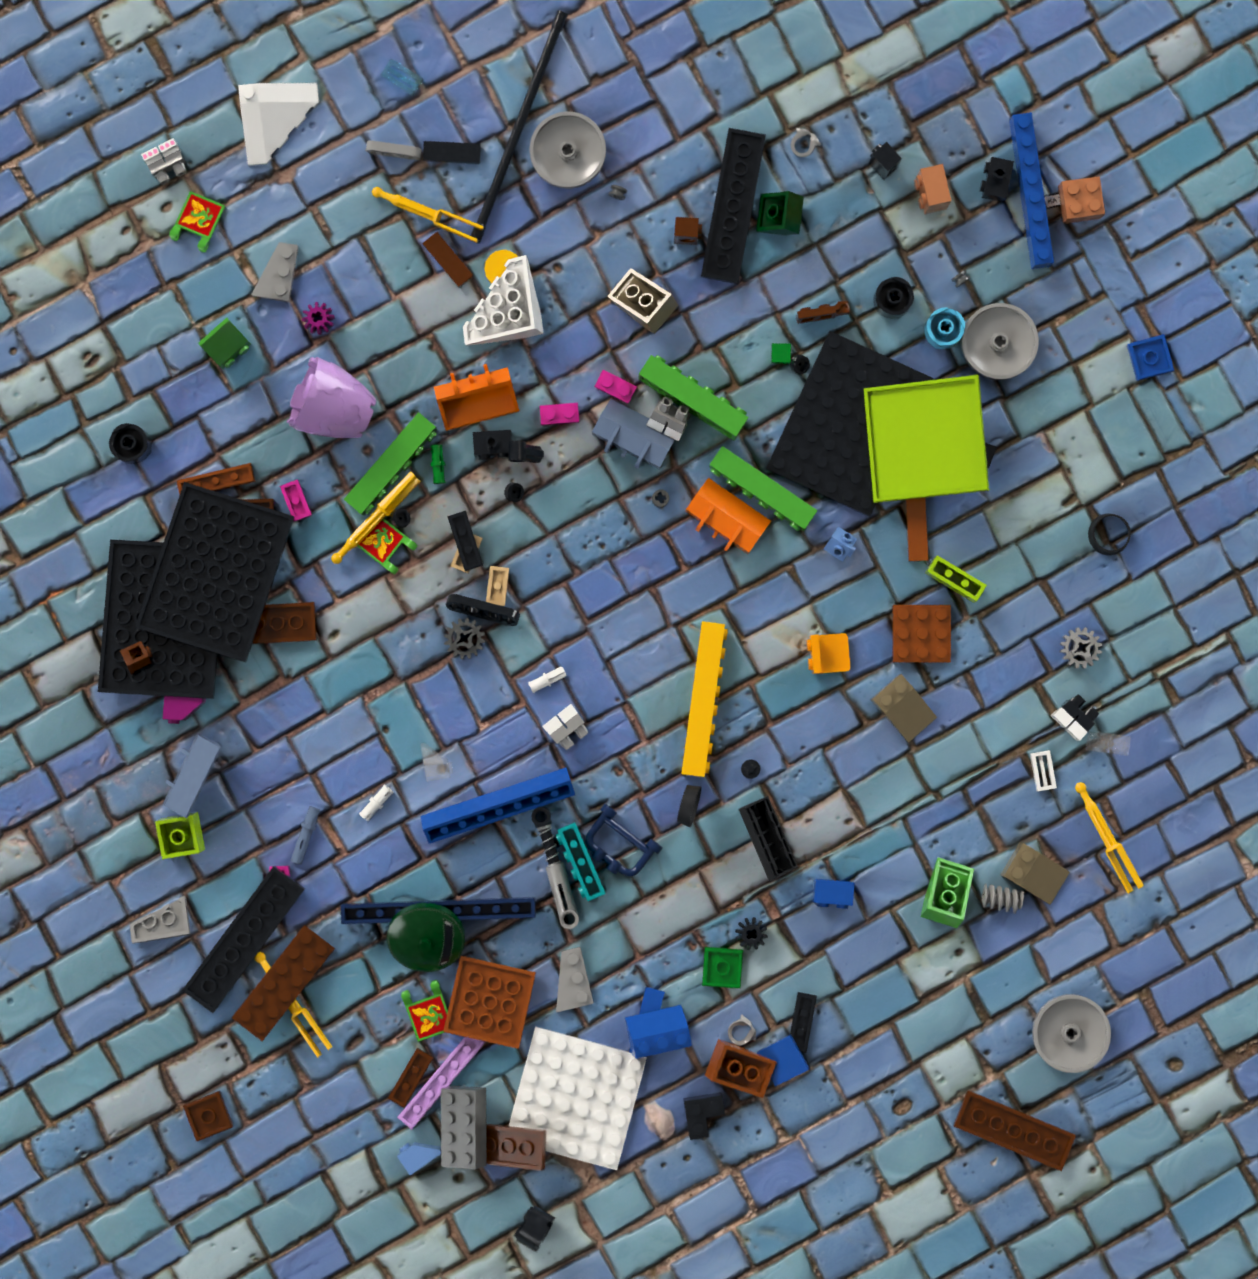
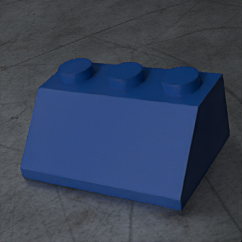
M681 1005L625 1017L631 1053L635 1059L692 1046L689 1027Z

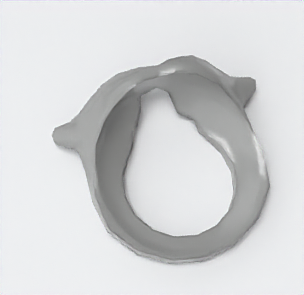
M796 128L797 133L792 138L791 149L796 156H810L815 147L820 146L821 143L816 135L810 133L807 129ZM807 134L810 135L809 150L806 153L797 152L795 142Z
M741 1015L739 1020L730 1024L728 1036L732 1043L741 1046L751 1040L756 1041V1030L753 1028L751 1021ZM735 1026H750L751 1030H749L745 1039L737 1041L732 1037V1029Z

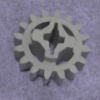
M1079 627L1075 628V633L1069 630L1070 636L1064 635L1063 638L1066 641L1060 642V645L1064 646L1060 653H1065L1062 659L1069 660L1067 665L1074 663V668L1076 669L1079 668L1080 664L1082 669L1086 668V663L1089 666H1093L1092 660L1098 661L1099 658L1096 655L1102 653V651L1098 650L1102 643H1097L1100 637H1093V630L1087 633L1086 627L1082 631H1080ZM1078 635L1086 636L1089 639L1082 640ZM1070 641L1072 643L1071 650H1069ZM1087 644L1082 649L1083 651L1075 652L1079 648V645ZM1093 645V652L1090 654V648ZM1080 656L1084 661L1076 660L1073 657Z

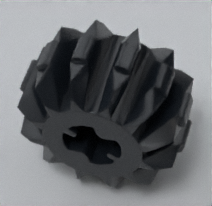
M755 917L752 918L751 923H749L748 918H745V926L741 922L738 923L742 930L735 929L736 933L741 934L736 937V940L744 939L740 943L741 947L748 943L747 950L751 949V944L757 950V942L761 945L765 944L761 937L768 938V935L761 934V932L767 930V927L759 928L763 922L760 920L755 924ZM755 929L756 932L754 933L756 936L754 938L752 936L747 938V930L752 931Z

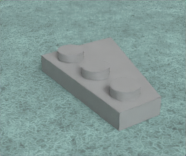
M278 243L251 294L252 297L290 302L299 249L298 245Z
M186 896L131 923L132 943L136 944L190 935Z
M581 947L561 951L556 1013L594 1004Z

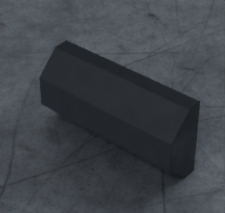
M764 797L739 808L741 817L768 880H774L797 868V863L769 797Z

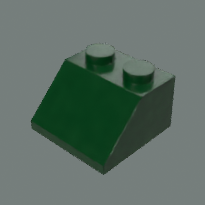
M790 191L761 194L756 231L778 235L800 234L804 197Z

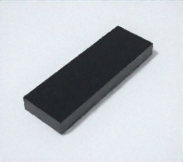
M424 141L423 161L480 164L481 144Z
M466 511L447 516L465 572L483 566Z
M797 992L790 1034L800 1052L806 1053L817 995Z

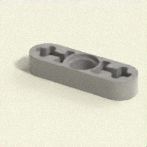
M367 141L366 152L371 154L411 160H420L422 149L418 147Z

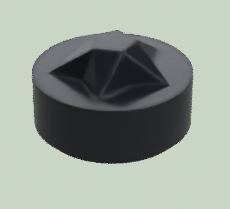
M798 354L791 359L790 368L793 372L801 375L808 371L810 361L806 356Z
M509 483L504 490L505 498L511 502L520 501L524 496L522 485L519 483Z
M396 509L392 512L390 520L394 527L404 528L409 525L411 517L407 510Z
M746 760L741 766V772L746 778H756L760 773V765L755 760Z

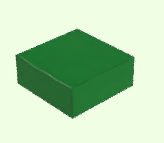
M772 343L771 363L790 364L791 344Z

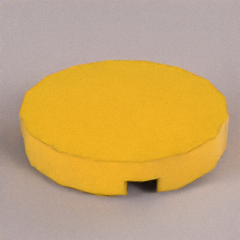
M498 250L492 253L486 260L484 268L489 282L492 284L497 276H502L506 270L504 265L508 259L518 256L509 250Z

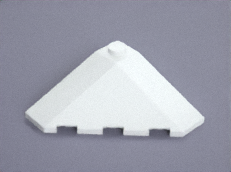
M256 83L238 85L248 166L268 164L272 159L270 157L277 147L281 149L289 139L288 134L293 128H298L306 119L305 114L311 107L315 108L318 105L317 83Z
M526 255L507 260L504 265L506 270L501 277L497 276L489 287L492 290L485 300H480L474 309L476 314L471 322L466 321L464 324L463 333L466 346L528 338L544 334L541 312Z

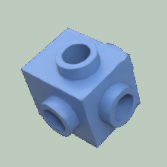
M837 527L824 550L843 562L846 556L851 557L856 547L853 545L857 538Z

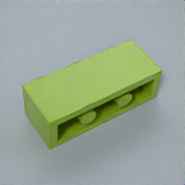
M938 555L933 558L925 572L928 576L973 603L978 601L987 586Z

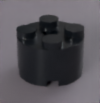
M892 277L882 281L874 294V308L880 315L889 319H899L905 315L914 301V293L909 282L900 277ZM893 295H896L895 301L891 300Z
M125 423L117 426L109 439V448L112 454L127 464H137L144 461L152 450V443L148 433L134 424ZM130 440L134 442L132 447L127 446Z
M531 1206L523 1217L525 1223L518 1227L513 1237L517 1238V1242L537 1252L540 1248L539 1245L546 1238L556 1217L536 1206L534 1208Z

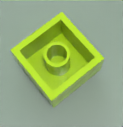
M198 812L189 813L188 818L177 815L155 821L162 859L197 854L205 850Z

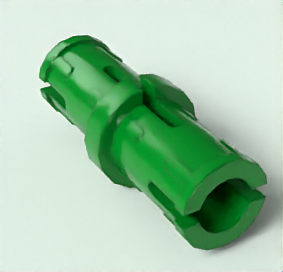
M443 445L430 446L432 454L430 466L433 469V484L446 483L444 475L446 463L443 459Z

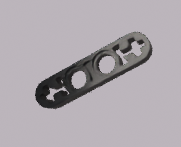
M450 594L446 602V607L451 611L508 626H516L520 618V613L515 609L458 594Z

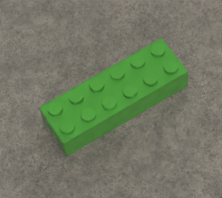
M651 355L641 369L638 380L664 397L672 399L678 406L684 405L688 407L689 413L735 441L747 423V412L739 407L735 409L730 406L731 402L722 396L720 398L714 395L715 392L707 386L702 388L693 377L688 376L687 378L681 374L682 371L676 366L672 365L670 367L665 364L666 360L662 357Z

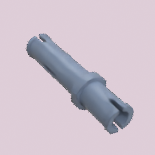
M309 806L305 820L301 823L302 829L291 862L302 864L312 832L316 830L315 824L320 809Z

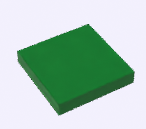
M705 947L702 986L741 989L743 949Z

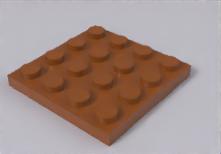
M460 956L443 1032L519 1049L536 972Z

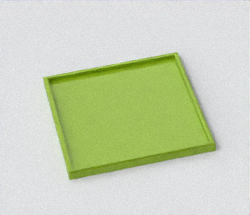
M979 375L864 388L874 503L990 491Z

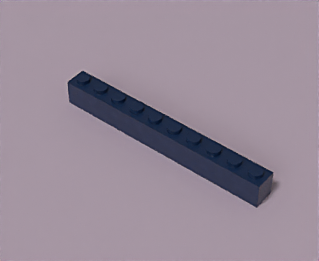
M535 897L341 904V924L390 923L399 911L418 903H432L443 906L452 911L460 920L536 917Z

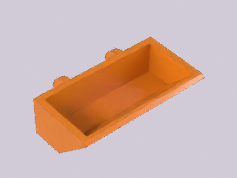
M483 364L484 374L473 377L470 374L468 375L469 378L456 381L453 372L450 373L452 382L434 387L446 431L520 412L508 367L489 372L487 364Z
M710 478L706 480L685 510V512L700 521L696 531L699 532L703 525H706L715 531L711 536L715 539L719 534L729 541L724 548L725 551H728L733 544L746 554L750 553L771 522L770 519Z

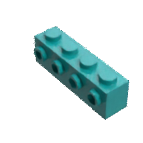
M576 822L558 829V834H556L557 840L566 849L563 854L567 863L571 862L574 868L571 870L574 880H579L581 887L578 889L582 898L590 901L606 894Z

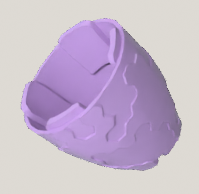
M319 357L310 358L308 362L310 367L302 383L296 386L291 398L290 406L292 411L286 423H289L290 427L298 431L332 438L361 437L362 432H365L371 420L373 409L370 406H375L376 398L363 384L341 367Z

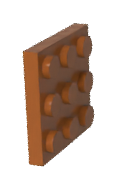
M892 605L893 662L950 663L951 605Z

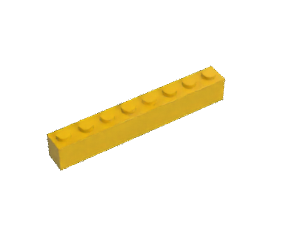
M705 621L701 623L681 774L705 777V773L709 774L710 762H707V755H711L713 743H709L710 735L714 736L715 724H712V718L717 715L718 705H714L715 697H719L720 686H717L718 678H722L723 667L719 666L720 659H724L725 648H722L723 640H727L728 629H724L725 624Z

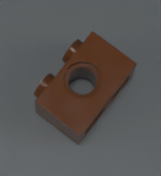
M676 217L674 244L697 245V240H701L702 224H699V218Z

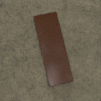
M438 232L422 243L458 288L473 277L470 270Z
M417 1047L388 1099L405 1108L434 1057Z

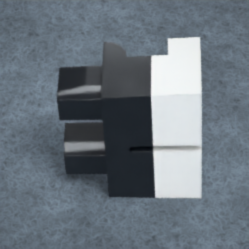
M1079 694L1071 700H1066L1058 710L1050 715L1076 741H1080L1094 726L1095 723L1093 721L1099 714L1093 707H1090L1084 713L1080 707L1086 701Z

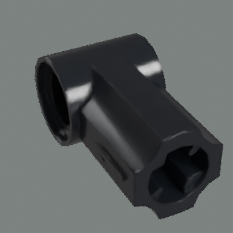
M509 441V462L540 463L542 458H544V451L540 446L528 445L525 441Z

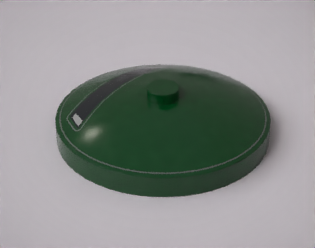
M418 903L405 907L393 917L387 932V945L392 956L403 966L420 972H434L450 966L461 955L465 943V931L460 919L449 909L432 903Z

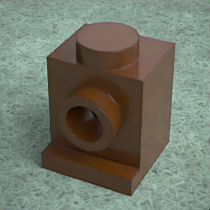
M141 641L120 650L131 674L135 673V670L152 663L150 657L153 655L149 647H144Z

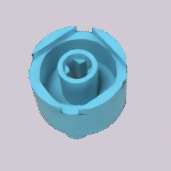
M946 307L937 309L925 323V337L934 348L949 349L955 346L962 338L965 331V321L956 310ZM942 325H943L944 327H948V330H947V331H945V330L942 331V330H941Z

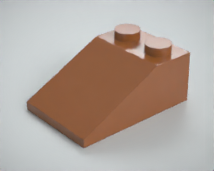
M718 1039L705 1076L713 1082L763 1098L776 1061Z

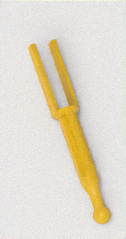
M380 187L372 189V195L375 198L381 197L388 200L394 206L433 221L434 226L477 243L478 239L439 223L442 214L480 230L484 229L482 225L443 209L434 210L403 196L387 193Z
M411 471L380 503H377V509L347 539L340 551L332 555L331 560L334 564L341 563L343 557L351 549L356 548L385 516H391L390 514L421 482Z
M1082 782L1077 783L1075 790L1077 793H1080L1085 803V809L1106 846L1105 853L1127 893L1133 891L1113 852L1114 849L1117 850L1137 888L1140 889L1144 885L1121 843L1116 842L1098 806L1088 795L1086 785Z
M258 952L254 959L257 963H260L265 973H267L271 966L267 962L265 954ZM295 999L288 1008L292 1014L291 1020L318 1058L322 1053L298 1019V1015L301 1013L304 1015L328 1050L333 1046L308 1010L302 1008Z

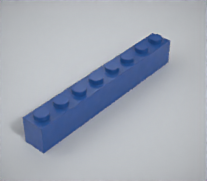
M1032 112L1012 115L1009 123L1031 269L1050 267L1054 263Z
M566 767L420 816L422 828L430 844L574 796L575 792Z

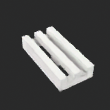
M1050 750L1030 753L1036 791L1057 788ZM1042 755H1046L1049 777L1051 782V785L1049 786L1047 784V778ZM1036 756H1038V759H1039L1040 770H1041L1042 781H1043V787H1041V784H1040L1039 773H1038L1037 762H1036Z

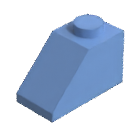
M417 1142L411 1145L406 1143L399 1149L400 1153H398L397 1157L409 1175H412L441 1154V1147Z

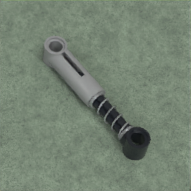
M538 807L532 812L531 818L535 828L540 832L541 844L544 846L545 851L543 853L546 854V862H548V867L545 868L560 923L566 929H573L579 922V915L564 862L559 860V852H557L555 847L557 844L554 843V835L551 832V813L545 807ZM544 811L547 818L544 822H539L536 819L537 812ZM560 891H564L565 899L568 906V909L566 910L564 907ZM566 914L574 915V923L567 924L564 921V916Z

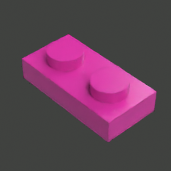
M602 370L594 386L628 405L637 389V386L605 370Z
M578 403L540 406L541 426L579 423Z
M298 479L280 486L289 512L295 517L293 522L312 516Z

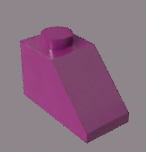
M164 696L163 719H168V723L180 724V720H187L205 704L206 699Z

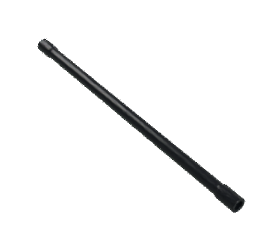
M557 11L550 34L477 220V224L484 226V229L480 230L474 227L471 233L472 237L478 239V244H480L485 232L487 221L555 44L568 15L565 12Z

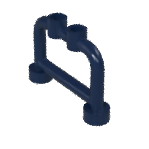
M604 804L600 809L603 813L586 835V845L593 852L592 857L596 861L601 863L604 860L609 864L607 869L616 875L619 872L624 876H635L642 870L655 852L659 854L663 847L653 839H650L647 844L643 843L613 820L617 812L607 804ZM604 823L644 852L632 869L625 868L620 862L594 844L593 838Z

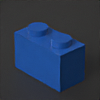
M814 879L813 902L817 903L818 907H829V904H837L836 908L848 909V905L853 906L855 882Z

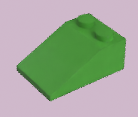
M227 317L198 342L222 369L232 366L235 362L234 359L238 355H244L251 345Z
M938 857L924 898L920 917L958 928L964 921L974 869Z

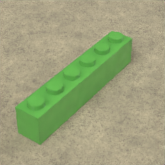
M418 412L344 500L362 516L365 513L368 515L375 506L373 504L376 500H381L386 495L388 486L390 484L393 486L400 477L398 475L402 470L406 471L411 466L412 458L415 455L418 457L425 449L423 447L427 441L431 442L437 435L436 426Z
M723 446L709 464L712 474L719 478L723 476L727 479L726 483L733 488L738 486L743 490L742 494L750 499L752 497L759 501L758 505L766 510L770 508L774 511V515L782 521L785 518L791 522L789 525L797 531L800 529L804 531L818 511Z

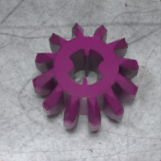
M315 302V308L309 304L308 308L310 311H303V314L307 316L302 318L303 322H307L304 327L306 329L311 328L310 332L312 334L315 333L316 329L319 335L322 334V329L325 332H329L326 326L333 327L334 325L329 320L335 319V316L330 314L332 312L331 308L326 309L327 305L325 303L320 307L319 303ZM315 316H316V317L321 316V317H322V320H318V321L316 322V320L314 319V317H315Z

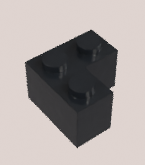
M722 1093L683 1098L690 1140L709 1137L706 1118L725 1115Z

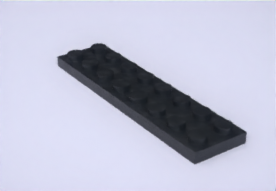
M734 128L728 129L701 278L738 284L766 134Z
M273 866L182 991L214 1013L305 888L279 868Z

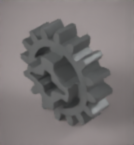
M459 618L458 624L451 622L453 628L447 627L446 629L449 631V634L444 635L445 638H448V641L444 644L450 645L447 651H455L453 656L456 657L460 654L461 659H464L465 655L471 659L472 653L478 656L477 650H483L480 644L486 643L485 640L481 639L485 635V632H480L482 626L476 627L475 620L469 623V618H466L465 622ZM461 626H469L472 629L464 631ZM455 631L457 634L456 641H454L453 643L452 636ZM462 634L465 636L470 635L468 643H459L462 640ZM477 635V644L474 646L473 637ZM463 646L467 647L469 651L463 652L457 649Z

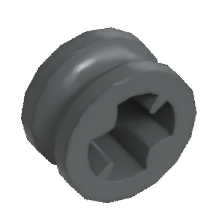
M611 185L612 191L609 192V196L625 200L624 194L627 193V189L618 185Z
M966 270L952 278L951 281L956 283L955 286L957 288L971 277L967 276Z
M659 489L652 496V503L659 508L666 506L669 501V494L665 490ZM657 494L666 497V500H663L664 503L655 500V497H658Z

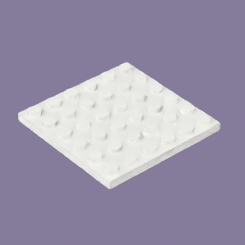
M535 1026L509 1126L546 1130L547 1152L617 1170L647 1057L635 1059L632 1053Z

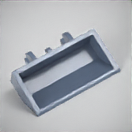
M610 399L592 430V435L607 442L604 452L608 453L613 445L623 451L621 457L624 458L628 453L638 458L635 464L637 469H639L644 461L660 470L675 439L664 434L666 427L661 433L647 426L650 418L613 399Z
M197 734L189 750L182 748L181 752L186 757L175 780L167 779L165 782L171 787L163 802L165 807L188 818L221 750L218 743Z

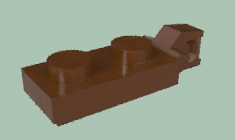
M838 301L834 306L824 304L816 309L805 307L797 311L796 320L798 324L847 315L850 313L848 301Z

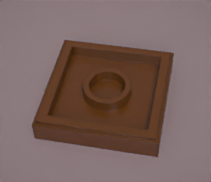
M220 1090L183 1105L196 1142L234 1127Z

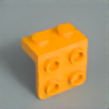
M846 633L809 636V639L806 640L807 651H810L811 659H808V668L812 670V674L846 672L850 670L849 645Z

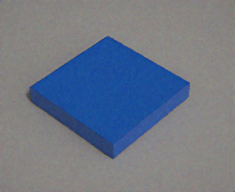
M1165 334L1127 344L1136 381L1175 371Z
M791 1034L757 1051V1054L776 1061L771 1076L775 1086L810 1069Z

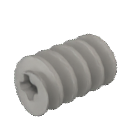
M986 883L984 884L982 892L983 908L990 903L991 909L996 904L998 911L1005 906V910L1008 912L1012 907L1014 914H1016L1018 909L1022 908L1024 900L1023 890L1017 893V889H1013L1010 893L1007 887L1002 891L1001 886L995 889L994 885L990 884L987 889Z

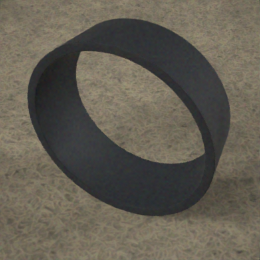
M1115 514L1098 516L1093 520L1088 530L1091 546L1103 555L1120 553L1126 548L1131 537V530L1127 521ZM1108 516H1115L1121 519L1128 530L1126 544L1117 550H1106L1095 539L1094 532L1097 523Z
M686 786L679 807L678 823L688 827L692 826L700 800L701 786Z

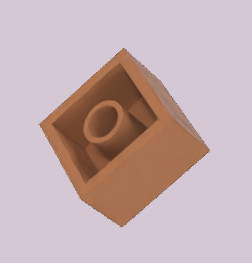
M943 164L920 169L918 175H916V180H914L915 189L919 191L921 197L918 198L920 209L924 210V214L946 210L951 203V196Z
M1100 176L1062 181L1059 184L1058 191L1063 224L1101 219L1105 215Z

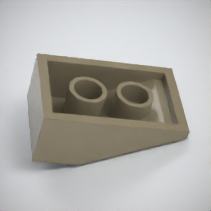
M632 268L607 296L610 301L654 334L678 306L671 293Z
M898 674L870 699L908 743L937 718L902 674Z
M1019 842L1000 875L1051 905L1070 872L1028 845Z

